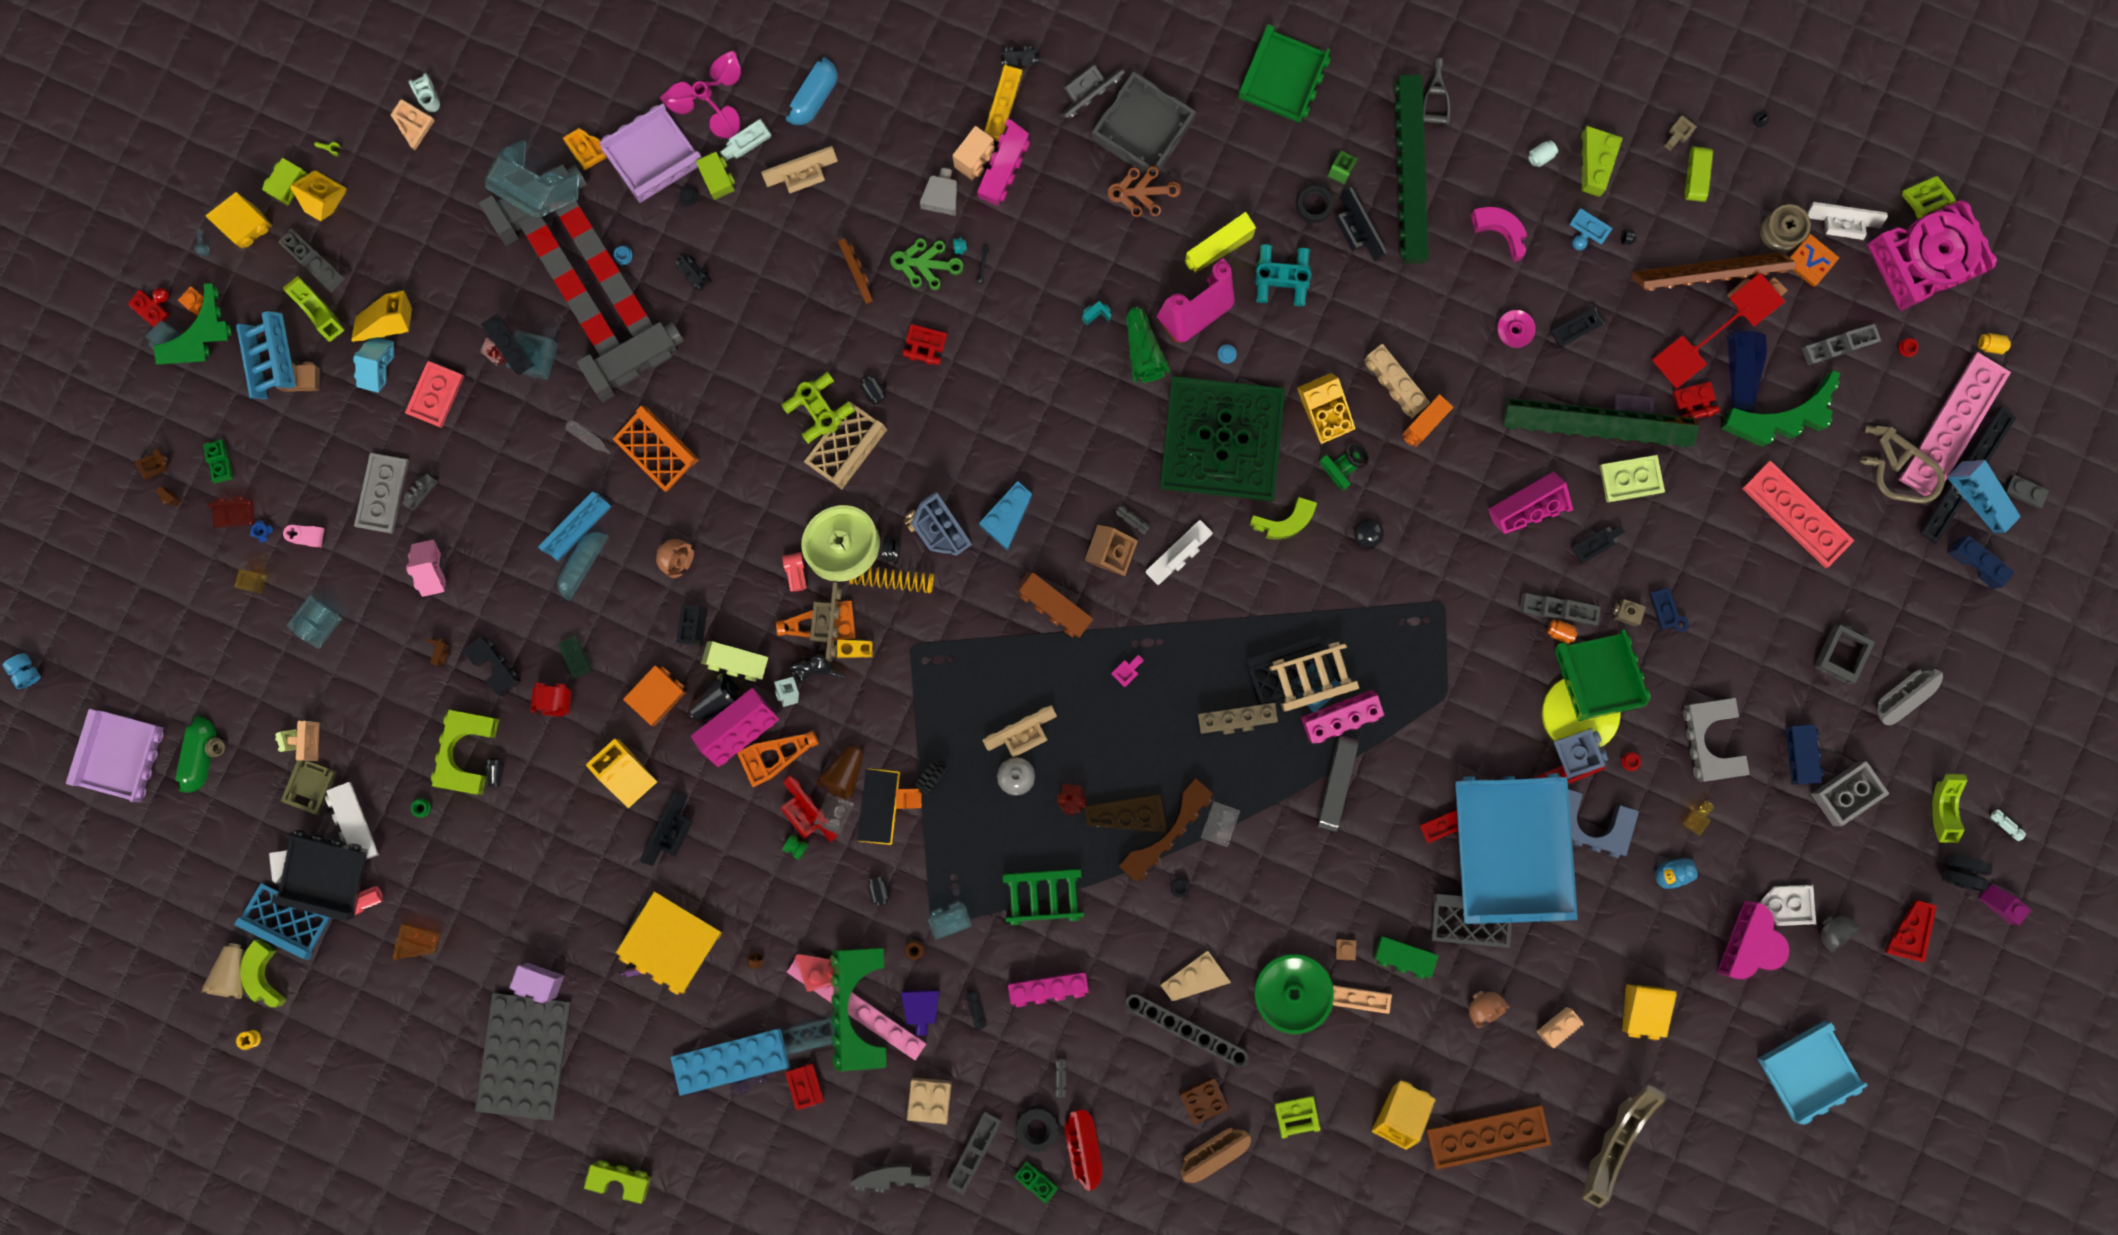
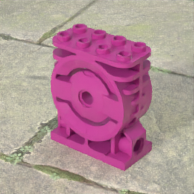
M1959 200L1954 204H1950L1943 209L1936 210L1918 219L1906 230L1898 227L1882 233L1867 244L1900 311L1926 300L1933 295V292L1949 289L1990 271L1996 266L1997 262L1995 254L1991 252L1988 246L1987 238L1983 236L1980 230L1978 220L1974 218L1971 212L1970 204L1964 200Z

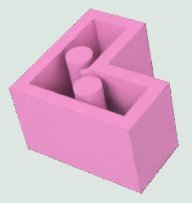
M434 539L411 544V550L408 553L409 563L406 565L409 575H412L414 587L416 590H419L422 597L445 591L446 579L439 566L441 554Z

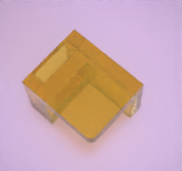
M239 569L234 588L262 594L267 576Z

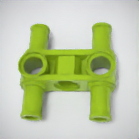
M828 372L815 381L810 380L809 382L801 383L795 391V395L781 404L787 414L801 404L809 411L815 420V425L801 434L808 444L821 434L826 435L835 432L839 425H841V420L855 412L848 401L834 411L830 409L820 394L821 390L835 382ZM807 390H811L810 395L804 396ZM832 419V423L829 426H824L826 420Z

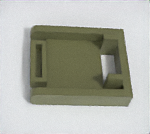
M297 760L281 802L315 815H320L326 801L325 796L328 795L326 791L331 788L336 771L331 770L329 772V768L310 761H306L304 764V761ZM297 794L311 799L309 805L306 806L296 802Z

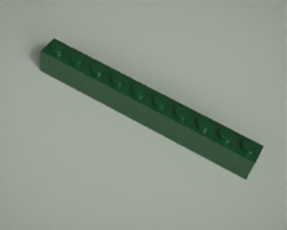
M1400 75L1397 82H1394V94H1397L1394 110L1398 112V118L1395 119V130H1398L1396 148H1399L1396 165L1400 168V173L1397 174V185H1400L1397 200L1398 203H1401V210L1398 211V221H1401L1402 227L1399 228V240H1402L1399 256L1403 258V264H1425L1429 259L1422 75Z
M1506 398L1501 418L1503 425L1509 429L1543 430L1546 433L1561 432L1565 435L1580 434L1584 437L1599 436L1603 439L1618 438L1622 441L1637 440L1641 443L1656 442L1660 445L1674 444L1679 447H1694L1700 427L1696 418L1512 398Z

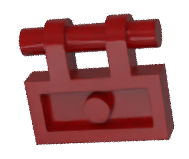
M911 324L906 344L913 346L912 350L904 349L903 356L909 357L913 361H916V359L924 361L929 365H940L941 358L934 356L935 351L943 353L948 335L944 332ZM919 347L929 349L928 355L919 353Z
M1711 382L1672 392L1677 410L1685 409L1686 414L1681 415L1682 417H1692L1697 420V418L1704 416L1706 418L1712 417L1713 414L1720 412L1718 405L1711 407L1709 403L1716 400ZM1702 405V409L1695 411L1693 406Z

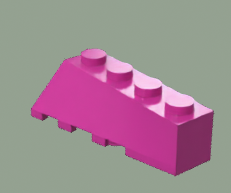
M1007 119L1005 124L1007 126L1006 134H1001L999 138V151H995L990 161V166L992 167L991 169L987 168L977 192L978 198L998 207L1001 201H1005L1008 194L1006 189L1008 185L1013 184L1016 176L1014 172L1016 168H1020L1023 162L1022 154L1024 151H1028L1031 144L1029 133L1010 119Z
M1552 472L1488 510L1492 523L1503 534L1526 527L1527 523L1541 522L1542 518L1558 516L1559 512L1562 511L1570 512L1573 510L1566 482L1555 472Z

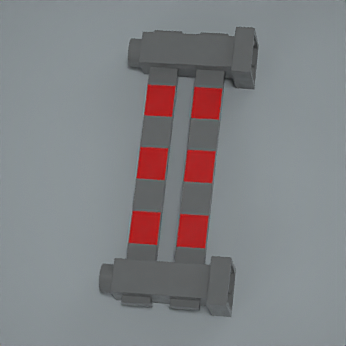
M561 165L539 175L531 183L507 193L497 202L491 195L479 202L505 246L519 239L515 232L520 229L527 236L600 357L593 360L589 354L578 360L577 364L603 403L615 396L612 389L616 386L620 388L639 377L638 374L649 367L653 369L672 358V354L677 352L675 346L684 341L673 322L662 326L661 322L654 326L652 325L575 198L581 196L578 190L587 185L576 165L568 169ZM554 210L556 211L633 338L621 345L619 344L542 219L543 216Z

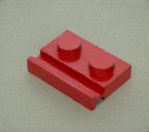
M814 1063L785 1072L796 1111L825 1101Z

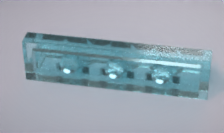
M832 1018L781 1030L782 1037L787 1033L795 1037L792 1044H784L787 1055L832 1044V1036L834 1035ZM830 1023L832 1034L824 1036L818 1032L821 1025ZM803 1029H809L814 1032L810 1040H804L799 1037Z

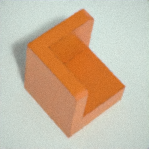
M896 789V809L922 808V790Z

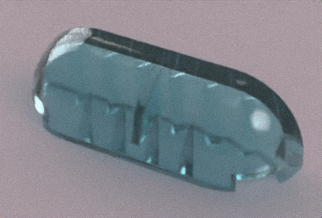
M591 532L583 536L559 574L557 580L558 591L569 602L608 540V535L601 532Z

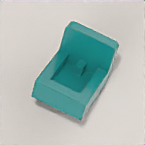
M1098 301L1093 307L1089 305L1082 312V321L1088 325L1100 314L1107 321H1110L1112 311L1105 303L1102 304Z

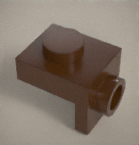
M156 448L153 450V454L135 461V466L143 479L146 480L167 471L166 464L168 460L165 454H160Z
M434 636L433 640L427 638L426 642L436 645L430 664L443 667L449 659L448 651L450 645L445 644V639Z

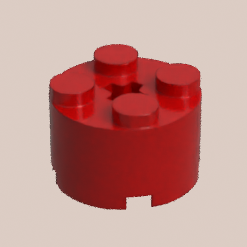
M535 683V687L532 688L530 712L537 714V710L542 711V715L564 716V713L570 715L572 691L566 688L564 684H555L554 687H549L545 683Z

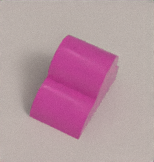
M1744 901L1717 970L1718 974L1736 979H1746L1751 977L1758 968L1775 970L1785 964L1789 956V945L1783 935L1773 930L1774 918L1766 906L1758 902Z

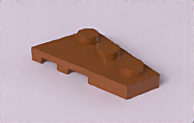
M843 238L838 243L863 299L868 304L873 301L866 286L869 281L865 272L862 274L860 272L862 266L859 259H854L853 257L856 253L852 244L848 245L845 238Z

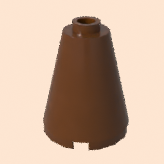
M855 745L847 746L820 776L817 784L821 788L825 785L828 789L827 792L844 800L848 798L851 801L864 754L861 753L862 749Z

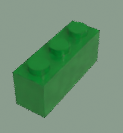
M1379 936L1373 958L1377 960L1376 964L1385 967L1391 964L1396 966L1395 970L1407 973V970L1415 972V977L1425 980L1426 976L1432 978L1439 955Z

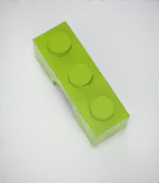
M598 1160L590 1165L584 1189L603 1194L608 1190L610 1181L616 1180L621 1182L624 1187L622 1199L640 1204L645 1201L651 1177L647 1176L646 1172L639 1170L635 1172L628 1171L627 1167L621 1165L616 1167L609 1166L608 1162Z

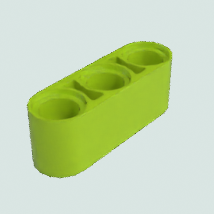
M1695 146L1691 148L1688 160L1685 200L1700 202L1707 200L1713 149Z

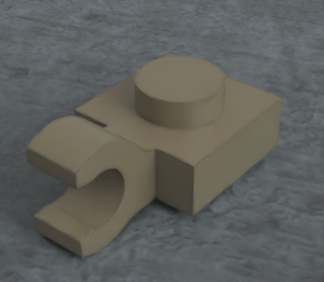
M1681 116L1670 129L1669 133L1673 136L1664 147L1670 151L1679 140L1684 143L1697 126L1684 116Z

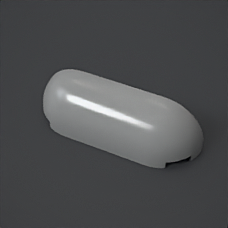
M1921 669L1911 674L1879 700L1877 713L1880 720L1885 725H1893L1908 715L1937 691L1943 679V672L1934 669V671H1922Z

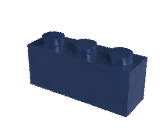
M1815 725L1785 727L1792 785L1822 783L1823 769L1820 767L1819 761L1821 751L1817 743L1819 739L1818 729Z

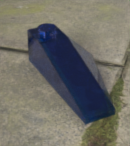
M1756 331L1733 332L1727 337L1732 408L1750 411L1754 407L1767 357L1766 334Z

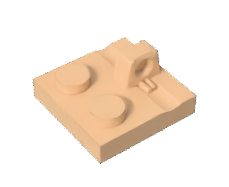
M298 721L297 737H288V744L297 745L296 760L318 761L320 723Z

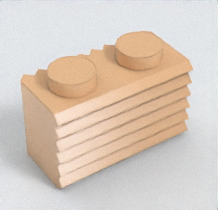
M1566 1007L1541 1027L1537 1033L1548 1046L1556 1048V1045L1559 1046V1043H1562V1040L1565 1041L1568 1035L1571 1036L1574 1030L1577 1031L1580 1025L1583 1026V1022L1571 1008Z

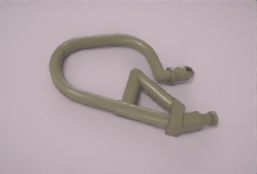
M1866 425L1865 433L1869 432L1877 436H1883L1879 441L1894 471L1898 472L1908 459L1914 455L1933 468L1937 474V486L1931 494L1923 497L1898 494L1890 491L1884 484L1885 461L1877 457H1861L1860 462L1862 464L1878 466L1876 481L1880 491L1885 496L1894 500L1927 503L1936 499L1941 494L1945 477L1938 463L1896 433L1897 430L1893 427H1870ZM1890 439L1906 449L1898 460L1889 443Z

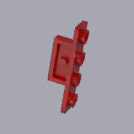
M788 776L783 784L794 798L780 808L804 839L819 828L830 842L834 841L838 837L836 828L827 822L824 813L815 807L812 798L801 789L800 783L795 778L793 779L791 776Z

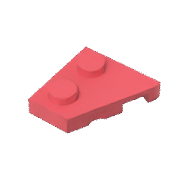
M801 954L796 955L795 960L807 992L831 985L833 967L831 966L830 959Z

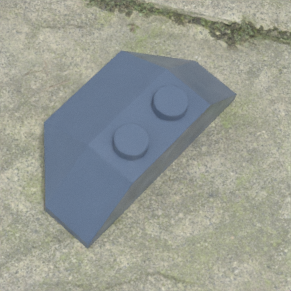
M937 492L919 504L911 525L930 551L957 556L972 545Z

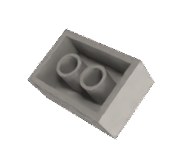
M1867 761L1856 762L1811 793L1833 826L1845 825L1889 794Z

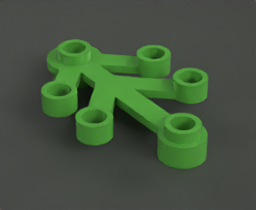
M924 239L916 240L915 244L905 252L897 251L892 254L890 258L892 267L896 270H903L914 288H919L922 285V280L913 273L909 266L917 267L928 280L932 290H938L941 283L928 268L949 270L953 275H958L963 271V263L958 258H953L949 262L929 260L937 253L941 254L945 251V244L942 241L935 242L931 249L917 259L910 257L916 252H922L926 249L927 245ZM922 242L924 243V246L922 248H919L917 246L918 243ZM942 245L943 248L941 250H937L936 246ZM900 258L903 259L902 264H898L896 261ZM958 265L959 269L955 271L952 267ZM914 279L920 280L918 284H913ZM933 281L938 282L936 287L931 285Z

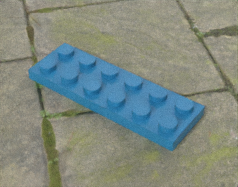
M780 1028L670 1057L680 1096L790 1067Z

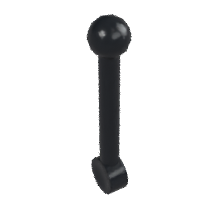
M988 246L982 247L983 257L979 277L976 279L978 284L984 282L982 277L986 256L989 253Z

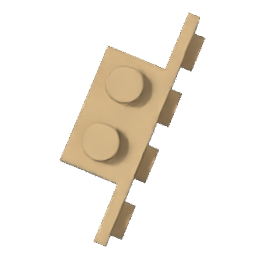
M830 146L767 169L761 173L767 187L785 181L789 193L825 181L820 168L838 161L833 147Z
M1052 705L1044 707L1037 713L1026 716L1021 721L1008 725L997 733L988 735L987 738L983 739V743L988 751L1006 743L1014 758L1047 741L1040 725L1057 717Z

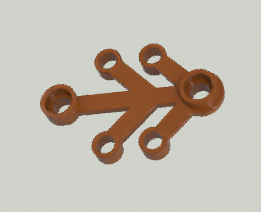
M1150 166L1147 174L1135 188H1127L1131 181L1137 179L1140 175L1139 168L1132 167L1121 183H1115L1109 187L1108 196L1113 202H1122L1131 210V214L1134 217H1139L1143 213L1142 206L1136 205L1127 197L1135 196L1150 209L1151 215L1158 216L1162 210L1161 206L1155 204L1146 195L1167 194L1170 197H1177L1181 192V185L1177 181H1171L1167 186L1145 187L1152 178L1157 177L1159 174L1158 167ZM1150 169H1155L1156 174L1151 175ZM1136 170L1137 176H1132L1131 171ZM1170 187H1175L1176 192H1170ZM1114 191H1120V196H1115ZM1158 207L1159 212L1154 213L1152 208ZM1134 208H1139L1140 213L1136 214Z

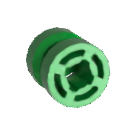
M792 834L782 850L786 853L792 852L793 857L800 860L809 844L805 841H798V837Z

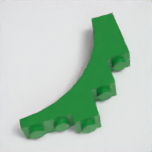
M1833 370L1826 374L1820 387L1811 398L1793 410L1778 414H1755L1733 408L1727 412L1720 429L1763 447L1772 443L1776 433L1792 439L1802 433L1804 425L1816 431L1828 428L1833 419L1831 417L1833 411L1828 409L1833 400V397H1831L1833 390L1835 391L1839 386L1840 380L1838 378L1841 373Z

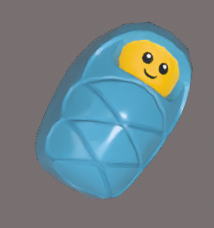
M1677 858L1658 864L1655 877L1657 883L1663 889H1673L1697 879L1698 873L1694 861L1688 858Z

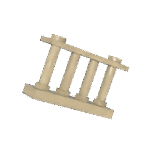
M1339 642L1329 644V648L1286 662L1284 659L1273 662V666H1270L1269 669L1270 671L1277 669L1286 697L1284 699L1285 702L1281 703L1283 711H1289L1359 689L1357 681H1351V678H1348L1340 649L1347 648L1346 644L1340 645ZM1331 652L1333 653L1341 679L1340 685L1333 687L1329 682L1321 656ZM1311 658L1315 660L1323 686L1321 687L1322 691L1317 693L1311 689L1303 661ZM1296 664L1304 690V697L1297 699L1296 696H1293L1285 671V667Z

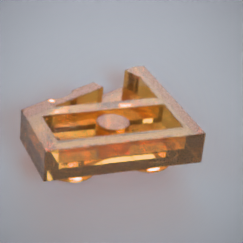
M402 923L392 960L435 953L441 933Z

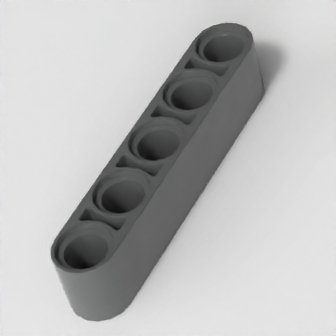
M1342 735L1338 736L1317 821V827L1335 832L1338 830L1358 749V739Z

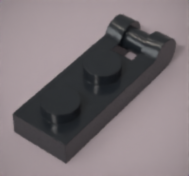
M1597 307L1550 332L1559 348L1606 323L1604 318L1601 319L1598 314L1599 310ZM1592 317L1594 323L1591 324L1588 318Z

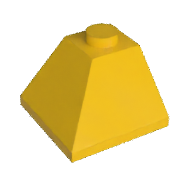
M315 170L291 184V189L304 212L319 221L333 214L347 190L344 186Z

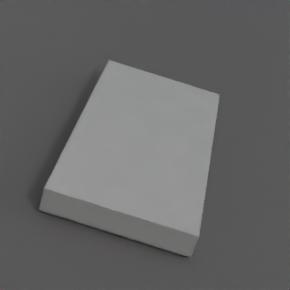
M370 452L354 527L390 534L394 533L409 464L408 459Z

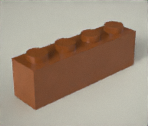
M1026 572L1016 589L1020 593L1019 598L1026 603L1032 602L1035 605L1033 608L1042 615L1045 612L1050 616L1048 619L1056 626L1059 624L1065 628L1064 632L1072 638L1074 636L1080 638L1093 620V618L1033 572Z

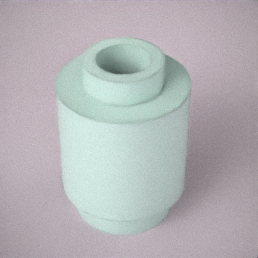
M1544 141L1529 152V161L1533 166L1541 167L1555 157V154L1558 153V148L1553 141Z

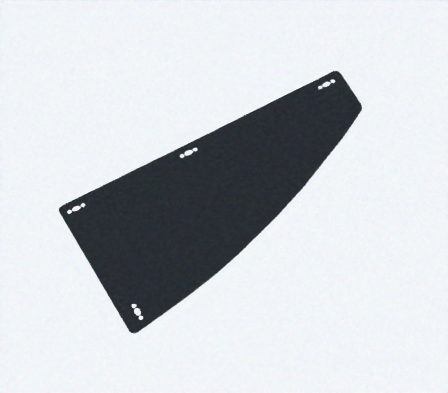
M1440 602L1085 630L1080 638L1076 636L1072 638L1065 632L918 643L913 645L910 649L919 779L935 758L948 766L944 775L928 795L922 791V819L931 922L936 926H944L1011 909L1010 886H1008V883H1003L1004 873L1081 868V878H1077L1076 890L1126 873L1119 867V864L1131 851L1149 847L1161 840L1169 832L1180 811L1182 792L1195 778L1213 793L1211 796L1213 800L1206 808L1201 807L1198 811L1200 813L1198 818L1193 823L1191 821L1187 823L1185 833L1181 837L1177 835L1173 839L1175 844L1168 852L1164 850L1160 854L1162 858L1244 821L1291 797L1329 774L1338 736H1331L1321 743L1312 744L1307 737L1301 717L1313 712L1307 705L1283 711L1281 703L1285 702L1284 699L1286 697L1266 703H1275L1278 720L1276 723L1254 726V730L1244 732L1242 728L1235 729V733L1224 734L1223 731L1201 734L1198 714L1261 705L1252 677L1246 666L1247 659L1317 636L1321 637L1324 650L1329 648V644L1339 642L1340 645L1346 644L1347 648L1340 649L1348 678H1351V681H1357L1359 689L1332 697L1319 710L1373 690L1378 695L1384 716L1375 722L1364 723L1357 729L1346 730L1341 735L1359 740L1356 757L1385 741L1439 704L1447 695L1446 608ZM1412 617L1420 618L1422 621L1416 627H1411L1406 622ZM1428 617L1430 619V623L1428 625H1425L1423 623V618ZM1400 619L1405 620V626H1399L1398 621ZM1143 639H1153L1155 645L1151 648H1144L1140 645V642ZM1157 639H1162L1164 644L1158 646L1156 644ZM1135 640L1139 642L1137 648H1133L1131 645ZM1328 653L1326 657L1332 674L1340 683L1341 679L1333 653ZM941 655L945 657V662L935 665L930 662V659L933 656ZM952 655L954 661L952 663L947 662V656ZM1139 655L1144 661L1135 669L1138 675L1124 687L1111 673L1124 660L1130 664ZM924 657H927L929 659V663L927 665H924L922 663V659ZM1306 662L1304 666L1305 670L1311 665V663ZM1288 668L1286 672L1287 677L1293 681L1298 676V672ZM1262 669L1254 671L1256 678L1264 682L1268 672ZM1270 673L1266 683L1277 687L1280 678ZM1280 684L1278 689L1284 691L1282 684ZM1264 685L1261 691L1263 698L1272 697L1275 690ZM1293 694V696H1296V699L1300 698L1297 694ZM1052 705L1057 717L1040 725L1047 741L1016 756L1024 758L1034 768V785L1023 795H1010L999 786L997 773L1001 764L1013 757L1006 743L988 751L983 743V739L992 733L1003 730L1008 725L1021 721L1026 716L1037 713L1044 707ZM1161 794L1167 833L1087 826L1085 806ZM951 875H957L958 880L952 882L950 879ZM1058 879V883H1056L1057 896L1068 893V882H1066V879ZM1039 880V884H1037L1038 901L1049 898V883H1046V880ZM1027 881L1019 882V885H1017L1019 906L1030 904L1029 885H1027ZM953 883L958 884L960 888L959 897L956 899L950 893ZM953 900H959L960 905L954 907L952 905Z

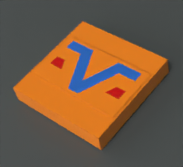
M1811 234L1806 237L1789 257L1795 261V269L1792 270L1812 287H1815L1839 259L1836 254Z

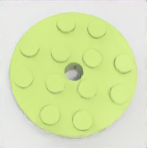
M834 506L823 510L809 522L802 537V553L811 569L818 576L830 581H848L862 575L872 566L879 553L880 536L873 521L864 511L853 506Z

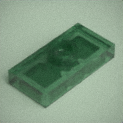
M577 636L558 643L573 679L592 671Z

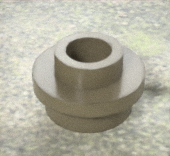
M211 738L205 744V752L210 757H218L225 750L224 743L218 738Z

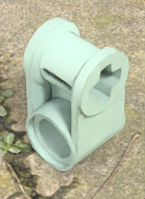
M424 73L423 77L414 81L409 80V84L423 108L428 112L437 111L440 107V101L427 73Z

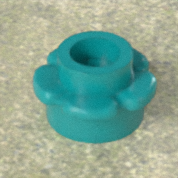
M959 236V238L953 240L955 254L963 255V251H966V241L962 240L961 236Z

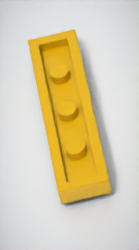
M1004 65L985 128V133L995 141H999L1001 134L1004 135L1005 124L1007 119H1009L1023 73L1021 69Z

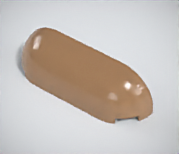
M1229 1128L1185 1156L1182 1170H1180L1183 1180L1188 1183L1201 1181L1238 1158L1249 1148L1251 1144L1250 1136L1244 1130Z

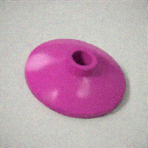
M1512 310L1505 313L1497 326V332L1501 341L1513 348L1526 346L1532 341L1536 331L1532 317L1520 310ZM1512 328H1517L1518 333H1513Z

